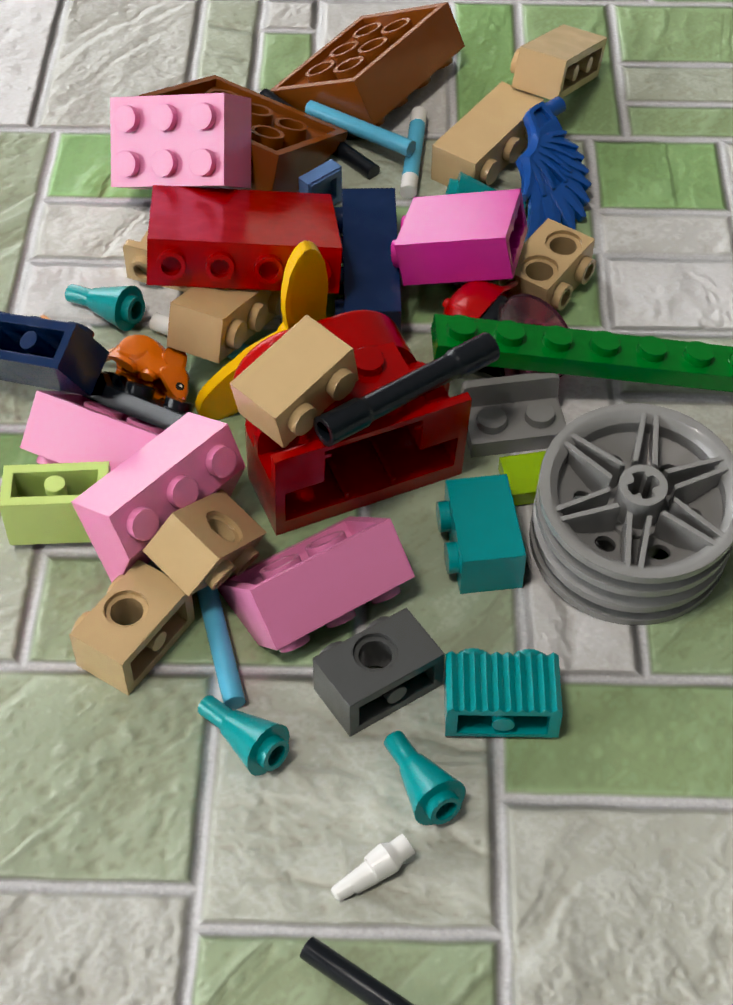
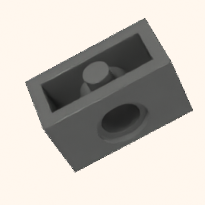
M406 607L390 617L382 616L377 618L364 631L343 642L336 641L326 646L319 655L313 658L314 690L351 737L443 685L445 653ZM371 666H380V667H383V668H381V669H370V668H368V667H371Z

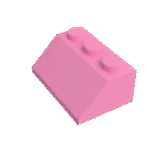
M37 390L20 448L37 454L36 462L39 464L109 461L112 471L162 433L164 429L87 399V397H82L81 394Z
M188 412L71 501L111 582H113L119 575H125L138 560L146 564L152 561L142 550L173 512L221 489L231 496L246 466L227 423Z
M349 516L254 564L239 576L233 575L229 577L218 589L259 646L286 653L310 641L309 633L324 625L327 628H333L350 621L356 616L354 609L369 601L372 604H377L395 597L401 592L399 585L414 578L415 575L391 518Z

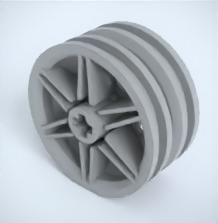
M641 403L616 404L595 409L576 418L565 426L552 440L546 450L540 468L530 520L529 536L532 554L542 576L550 587L570 605L592 617L622 625L659 624L692 611L717 586L733 548V454L723 441L703 424L685 414L661 406ZM578 495L582 496V497H579V498H577V499H573L575 496H578ZM597 541L605 551L599 549L595 542ZM662 550L666 551L669 555L668 558L663 560L652 558Z

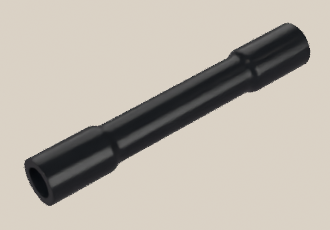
M483 332L449 349L436 360L360 398H352L315 417L313 425L317 437L325 446L331 447L368 428L373 421L455 379H462L497 361L500 357V349L496 340L491 334Z

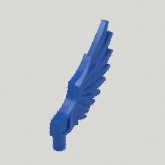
M559 96L546 103L540 102L534 105L523 117V123L528 134V144L525 152L518 157L515 163L521 176L523 202L528 200V230L524 243L548 218L576 230L575 218L578 222H581L587 216L583 207L587 206L590 202V198L586 193L592 184L586 178L589 169L581 163L584 155L576 151L579 146L564 138L567 131L562 129L556 116L566 110V104Z

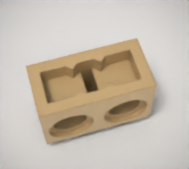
M548 218L523 244L514 278L499 280V286L512 280L518 282L514 288L508 291L505 306L543 324L557 309L563 310L569 302L572 292L580 283L585 285L595 270L596 260L592 258L595 239Z

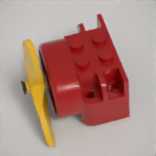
M304 240L294 248L284 270L281 287L282 317L277 331L246 347L233 360L223 366L199 391L195 400V408L199 415L214 420L224 419L238 413L230 382L305 315H309L353 348L359 380L356 381L352 391L344 399L331 404L323 413L352 398H360L426 364L416 361L396 324L383 313L373 310H353L326 318L328 276L325 261L316 244ZM449 382L373 421L368 428L331 447L325 446L319 440L313 426L306 434L297 436L285 448H282L245 418L248 477L276 536L462 474L472 398L469 393L465 392L450 397L448 395Z

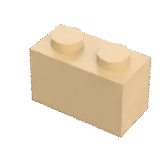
M305 315L231 381L230 386L239 413L282 448H285L293 439L306 434L314 426L313 421L315 417L321 415L335 401L344 399L354 388L356 381L359 380L353 348L309 315Z

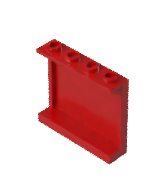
M153 185L147 236L146 285L281 291L284 270L291 253L300 242L307 240L316 244L325 261L328 276V293H339L342 244L331 194Z

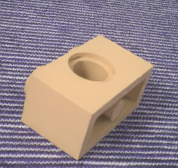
M221 489L173 512L142 551L189 597L206 586H209L212 590L217 589L232 573L236 576L242 574L259 556L255 546L267 532Z
M138 560L125 575H119L113 580L107 594L91 611L83 613L75 622L69 636L77 666L129 696L194 622L195 615L192 595L188 597L166 574Z

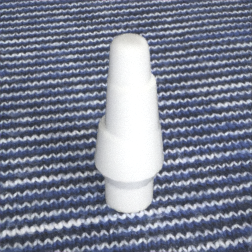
M400 834L390 842L379 843L364 857L363 863L332 886L331 892L336 900L343 901L353 894H360L399 872L403 862L415 854L413 847L403 834Z

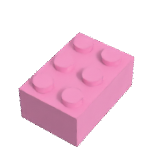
M228 93L110 97L111 187L152 190L153 185L223 189L251 188V98Z

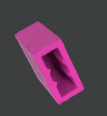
M521 189L413 197L407 214L401 218V229L398 237L391 243L392 264L395 268L400 269L403 286L513 279L528 230Z

